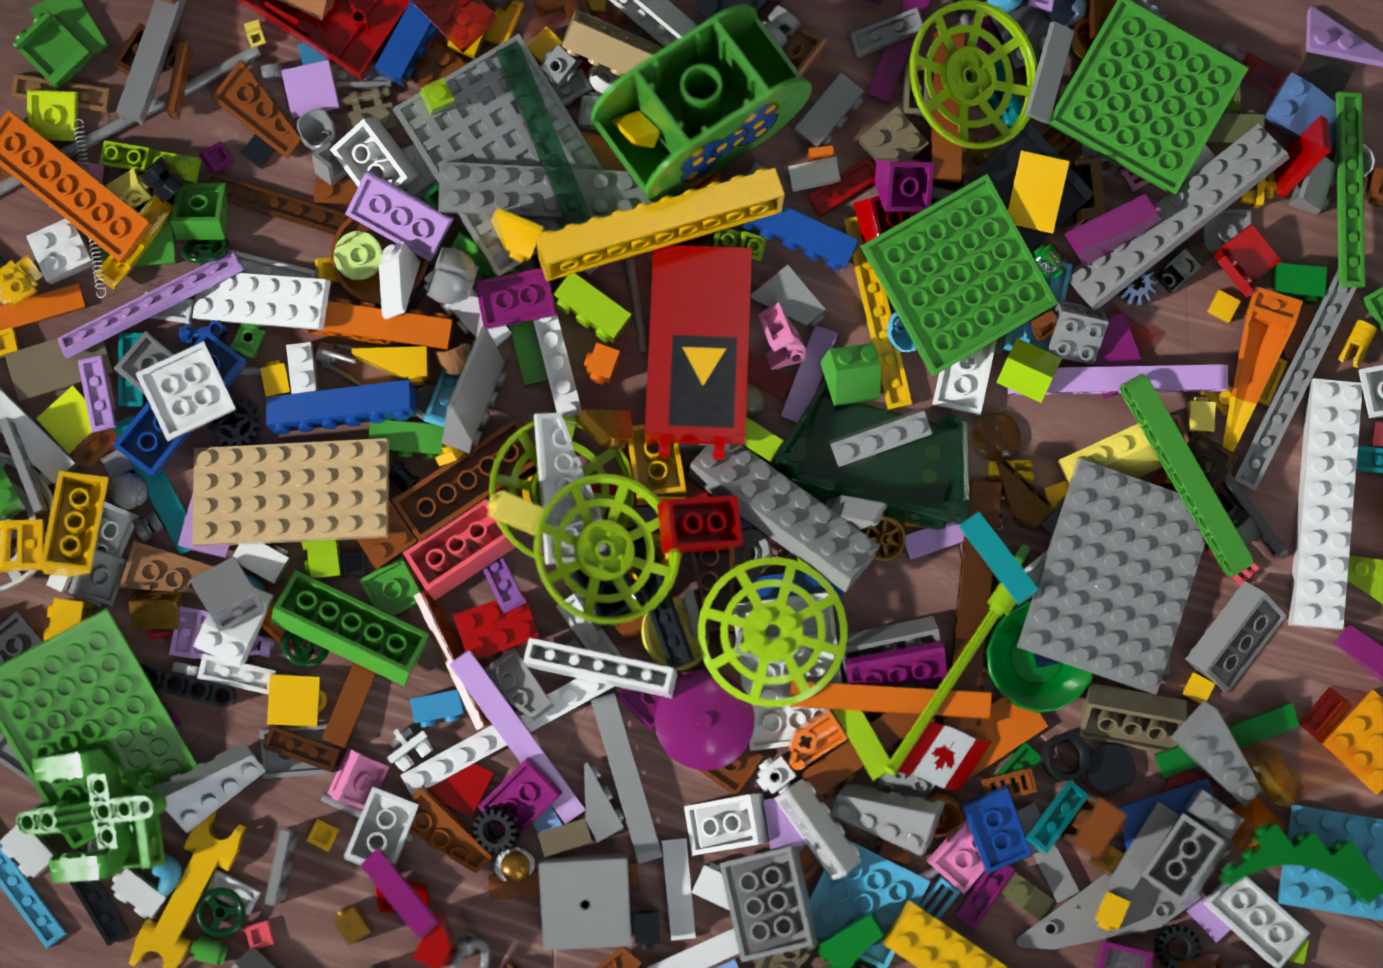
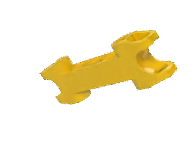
M215 811L192 829L184 849L193 853V856L159 922L156 923L147 919L135 939L134 949L129 961L130 965L137 966L148 951L158 952L162 956L163 968H177L183 962L192 941L182 935L196 910L197 903L202 895H204L216 869L220 867L229 871L240 852L247 826L239 824L228 839H219L212 830L217 812Z

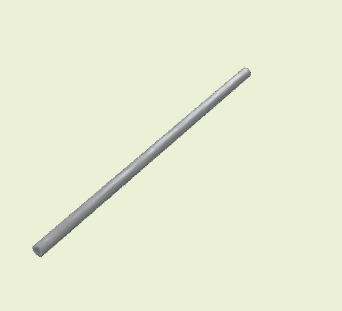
M257 46L250 47L187 81L184 97L230 73L240 59L247 64L260 57L261 54ZM168 92L152 100L146 117L166 107ZM118 118L77 140H86L85 142H78L77 145L86 144V146H79L77 149H89L137 123V121ZM76 142L64 147L61 151L70 158L78 155ZM13 176L1 181L0 196L22 185V183Z

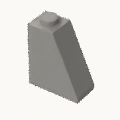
M789 265L785 266L750 295L752 303L765 309L779 302L788 319L804 328H807L810 324L812 327H815L824 319L822 314L825 313L826 309Z

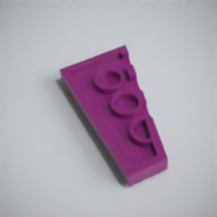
M942 641L844 659L849 685H881V683H893V686H903L904 683H917L918 686H928V683H939L941 685L947 676L945 649Z

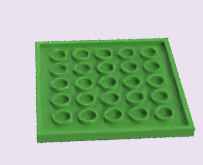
M1117 0L1053 110L1048 124L1175 196L1249 68L1131 0Z
M988 174L860 246L931 376H935L1058 304Z

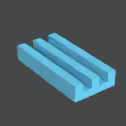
M941 876L918 906L923 909L940 885H945L925 911L931 914L950 889L953 893L934 916L937 920L942 917L960 893L957 888Z

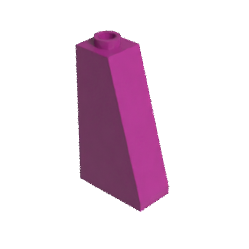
M1144 194L1065 233V236L1085 267L1160 222L1161 219L1158 213L1161 212V209L1155 199L1149 200L1147 195Z

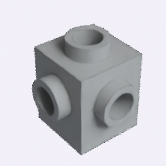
M557 45L554 50L551 49L544 56V63L540 68L546 72L544 75L550 82L554 84L569 83L578 74L576 69L583 60L580 57L568 54L562 45Z

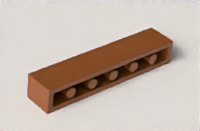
M883 713L869 724L886 754H889L898 747L896 742L907 736L920 715ZM933 716L930 722H934L939 717ZM847 739L802 771L801 774L814 787L818 798L822 795L827 798L838 790L835 787L842 781L847 784L857 777L856 771L863 767L864 764L850 739Z

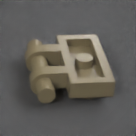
M378 86L372 87L370 91L357 93V91L350 92V95L341 97L342 106L352 105L354 110L344 113L348 132L363 119L377 117L386 130L398 128L392 102L383 104L381 99L391 96L388 86L383 88ZM374 100L375 106L361 109V102Z

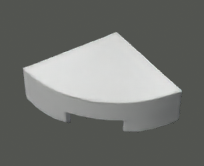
M174 662L172 671L197 677L200 667Z

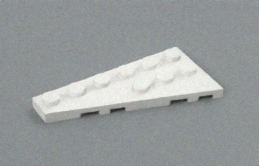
M561 413L534 415L542 508H545L562 488L573 481L585 477L581 468L582 464L571 444L572 440ZM590 485L580 487L585 502L596 499ZM571 492L554 506L545 523L558 528L565 515L576 507ZM599 507L588 509L594 522L602 520V513ZM579 514L570 521L565 532L578 536L580 531L585 528ZM543 533L545 563L556 564L554 557L555 538ZM562 542L561 554L563 563H570L576 560L574 546ZM601 544L599 546L600 555L603 557L609 556L610 550L607 545Z

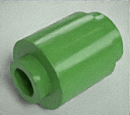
M200 935L199 940L194 939L190 954H194L193 960L216 966L217 964L224 965L229 945L223 944L224 941Z

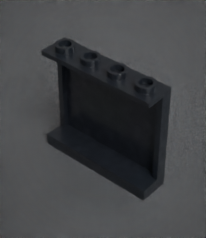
M1027 122L1025 127L1014 138L1004 143L968 176L962 184L966 186L988 174L1008 211L1021 150L1062 158L1039 132ZM1070 166L1067 172L1055 230L1094 195L1093 191ZM1016 225L1030 253L1051 234Z

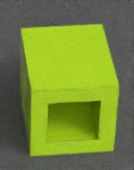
M444 78L422 87L419 93L430 116L452 106L455 101Z

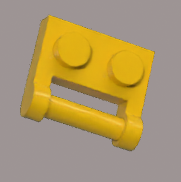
M43 519L0 521V572L42 570L40 563L44 548ZM17 530V561H10L11 531Z

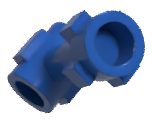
M215 320L206 327L192 328L191 324H186L184 327L179 328L180 341L187 344L193 343V338L200 337L205 330H208L221 340L227 333V327Z

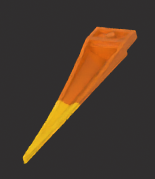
M1257 286L1254 288V293L1245 316L1222 447L1231 452H1234L1294 329L1303 303L1301 300Z

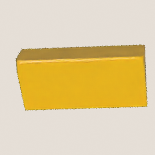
M633 111L612 120L613 125L633 144L650 148L655 146L660 130L640 111Z

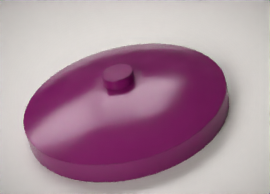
M708 670L690 672L677 678L672 698L661 696L656 707L655 729L662 747L676 762L691 769L714 770L732 763L747 748L754 731L755 717L752 704L728 693L715 681ZM720 673L730 685L747 694L734 679Z

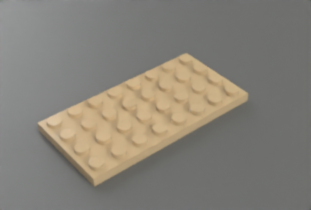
M387 438L194 448L192 545L195 547L389 538V440Z

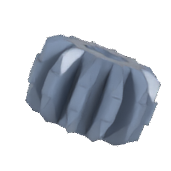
M1150 271L1148 274L1144 272L1132 282L1134 283L1138 280L1141 282L1139 286L1142 285V287L1135 290L1133 289L1135 285L1130 283L1123 289L1124 292L1119 298L1124 299L1128 296V305H1131L1134 299L1137 306H1141L1143 300L1147 303L1150 302L1151 297L1149 294L1155 295L1157 293V290L1151 287L1158 284V280H1150L1154 272Z

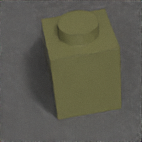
M1015 872L1000 892L1040 921L1055 901Z

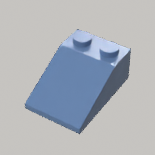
M1291 72L1265 113L1264 121L1297 139L1322 115L1328 120L1331 147L1336 140V102L1316 86Z

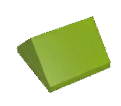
M1017 338L996 383L1042 403L1062 358Z

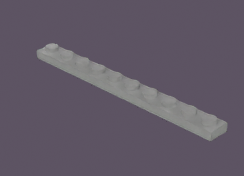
M1338 269L1234 476L1238 484L1252 491H1256L1357 289L1339 287Z

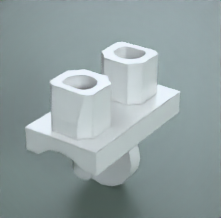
M396 728L393 730L396 738L389 743L393 748L400 743L403 746L388 756L387 759L391 764L395 763L405 772L415 764L407 754L409 751L415 748L422 758L433 751L427 739L429 735L424 730L410 741H407V738L414 734L412 730L408 728L401 733Z

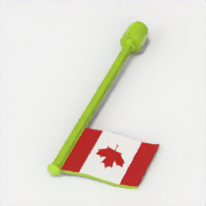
M1001 582L987 601L990 605V611L888 765H884V770L887 774L895 776L897 775L896 772L917 776L941 788L960 791L992 743L990 740L976 739L950 726L933 723L930 720L997 619L1004 614L1008 616L1016 605L1015 600Z

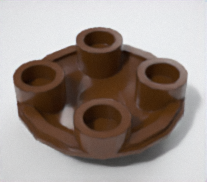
M991 413L982 417L976 423L972 433L975 451L990 461H996L998 455L1002 456L1005 460L1011 458L1017 452L1021 443V432L1017 423L1011 417L1002 413Z

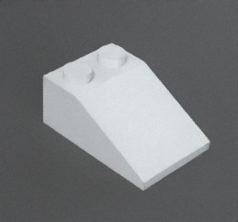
M253 586L264 609L220 633L208 613L193 647L238 667L245 664L274 595Z
M372 787L345 852L344 859L361 865L377 848H380L396 866L419 805Z
M763 793L684 806L692 856L770 843Z

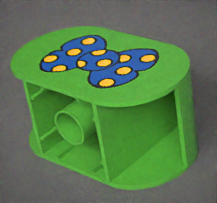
M739 4L716 14L621 76L599 98L592 110L591 121L647 199L655 203L665 196L672 195L676 197L683 194L771 137L800 111L811 94L812 86L806 78L802 77L760 21L753 6ZM633 111H640L660 130L655 146L650 148L633 144L613 125L612 120Z

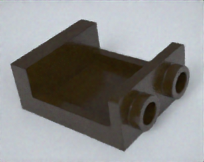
M1092 154L1080 155L1070 167L1073 171L1083 172L1084 183L1093 191L1094 195L1087 201V208L1079 210L1074 215L1075 225L1085 224L1107 213L1100 157L1093 158Z

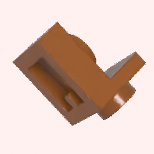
M1375 167L1368 174L1364 189V200L1369 201L1368 204L1381 208L1383 207V194H1379V192L1383 190V169Z

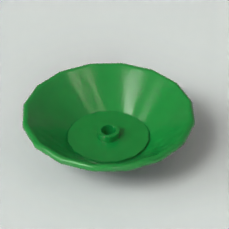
M1025 601L1019 606L1014 607L1008 616L1004 614L992 629L986 650L988 671L999 693L1016 707L1036 713L1058 711L1079 699L1090 685L1093 673L1043 656L1036 660L1034 653L1017 648L1031 601Z

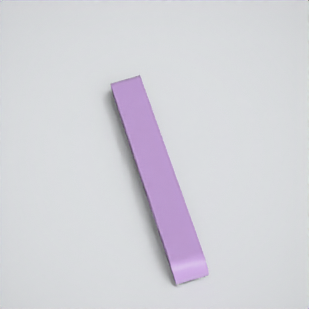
M1228 365L1064 367L1057 369L1045 395L1114 393V391L1121 393L1120 385L1141 373L1149 378L1157 393L1227 391ZM1008 389V395H1022Z

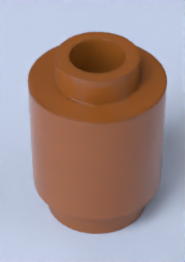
M644 616L629 622L619 623L615 628L627 642L630 639L634 640L642 633Z

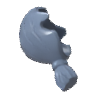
M1054 0L1052 12H1047V16L1051 22H1057L1070 28L1084 17L1086 2L1085 0Z

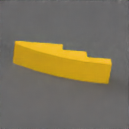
M153 195L139 212L153 223L124 264L109 255L102 264L103 266L99 267V269L104 270L95 272V274L103 273L104 275L96 277L98 279L105 278L101 281L105 282L113 290H116L172 214L173 206L167 201L162 203Z

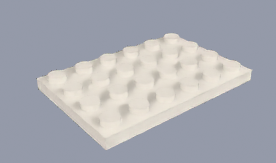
M827 591L809 593L816 602L829 595ZM799 595L788 596L786 605L791 607L796 613L809 606ZM769 598V599H761V600H762L763 603H766V602H776V601H777V598ZM751 601L739 602L733 610V615L746 619L748 614L754 609ZM833 605L821 611L825 622V642L837 645ZM813 615L802 621L803 635L817 639L818 625L816 617ZM774 624L769 625L766 628V635L779 637V627ZM735 626L736 639H737L738 629H739V630H743V628H740V627ZM802 645L799 646L792 655L799 668L809 660L814 649ZM822 651L814 666L803 675L806 682L818 683L830 669L836 655ZM739 656V662L745 668L756 673L760 659ZM784 661L783 664L770 662L766 676L779 677L788 675L790 672ZM840 667L828 683L842 684ZM741 674L742 688L750 695L753 680ZM791 681L783 684L763 683L759 698H789ZM752 704L755 722L752 738L749 742L750 751L789 746L794 730L825 709L790 707V705L764 707ZM804 735L800 737L801 742L809 743V739Z

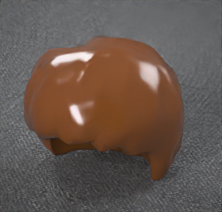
M934 793L925 798V801L945 802L934 838L948 836L951 832L962 827L964 814L960 803L952 796Z

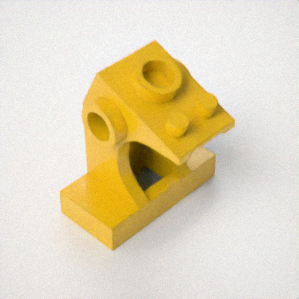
M28 255L16 264L10 260L0 268V301L3 305L7 303L12 305L14 303L18 306L37 291L35 286L38 283L36 281L43 277V273Z

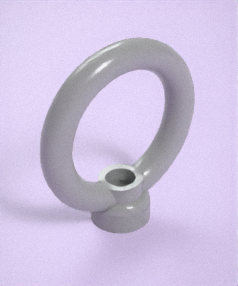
M461 933L455 938L457 950L453 955L449 968H459L464 956L472 955L475 951L474 948H478L481 954L479 968L490 967L491 953L488 944L484 940L475 938V935L472 933Z

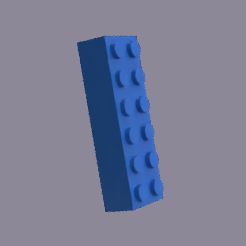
M205 330L193 346L203 341L205 342L217 370L228 389L248 363L212 333ZM148 401L112 446L156 479L194 430L171 441H167Z

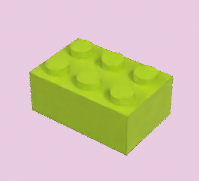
M575 273L568 275L554 293L558 309L567 315L570 312L574 314L577 319L576 321L586 329L589 327L595 329L596 336L607 344L609 341L615 344L632 321V316L628 311Z

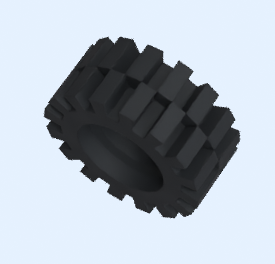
M501 804L498 807L492 805L476 818L477 820L473 825L476 828L473 830V834H478L475 840L476 842L482 841L481 848L484 849L487 846V851L490 853L495 850V853L505 852L520 838L521 835L519 834L522 832V827L518 826L521 824V820L515 819L518 816L516 812L510 813L512 808L507 807L504 809V805ZM493 820L500 821L505 826V836H494L489 828L490 822Z
M1168 926L1164 931H1160L1158 938L1155 939V956L1167 968H1177L1183 961L1198 958L1202 952L1200 949L1201 942L1198 940L1197 934L1184 926ZM1176 938L1183 939L1187 945L1185 955L1180 958L1171 956L1168 950L1170 942Z

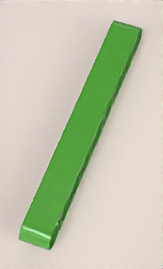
M1141 373L1121 384L1120 392L1224 573L1229 577H1233L1252 566L1253 559L1149 378Z

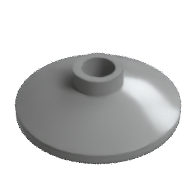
M757 530L742 532L743 545L735 548L734 568L750 560L771 557L770 543L762 532ZM768 565L752 567L745 570L749 578L759 577L765 572Z

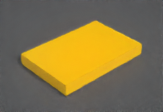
M1021 150L1008 212L1015 225L1054 233L1070 160Z

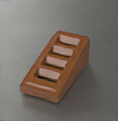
M1030 767L981 780L984 794L992 791L990 783L995 782L996 789L1000 788L1001 780L1005 781L1011 798L1037 792ZM1021 775L1025 776L1028 788L1023 789ZM1014 777L1017 791H1013L1010 778Z

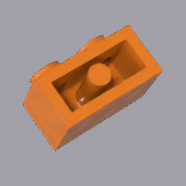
M596 342L593 353L588 351L584 368L591 382L604 386L605 382L611 384L621 357L619 350Z

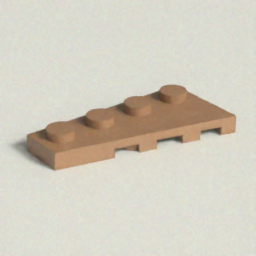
M134 541L118 588L196 593L190 579L214 566Z

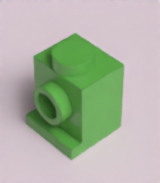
M241 323L230 348L236 353L256 361L267 336V333L262 330L263 325ZM246 334H252L253 339L250 342H245L244 337Z

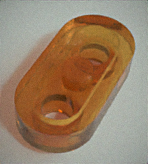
M110 429L90 433L74 449L73 458L75 462L84 468L96 465L101 458L114 448L112 445L118 439L116 432ZM108 434L110 438L107 443L102 442V436ZM86 451L91 452L89 460H85L83 457Z

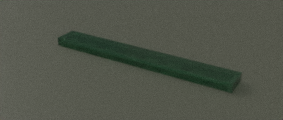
M520 43L497 50L496 56L566 225L587 223L592 217Z

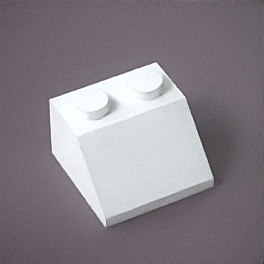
M1383 365L1359 369L1369 418L1383 417Z

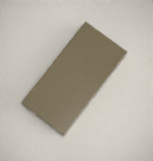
M585 818L537 833L545 857L592 842Z

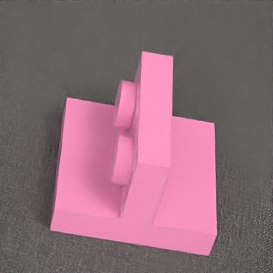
M348 748L327 794L337 801L363 810L372 787L380 789L390 766Z

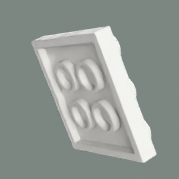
M204 341L135 373L167 441H171L236 410Z

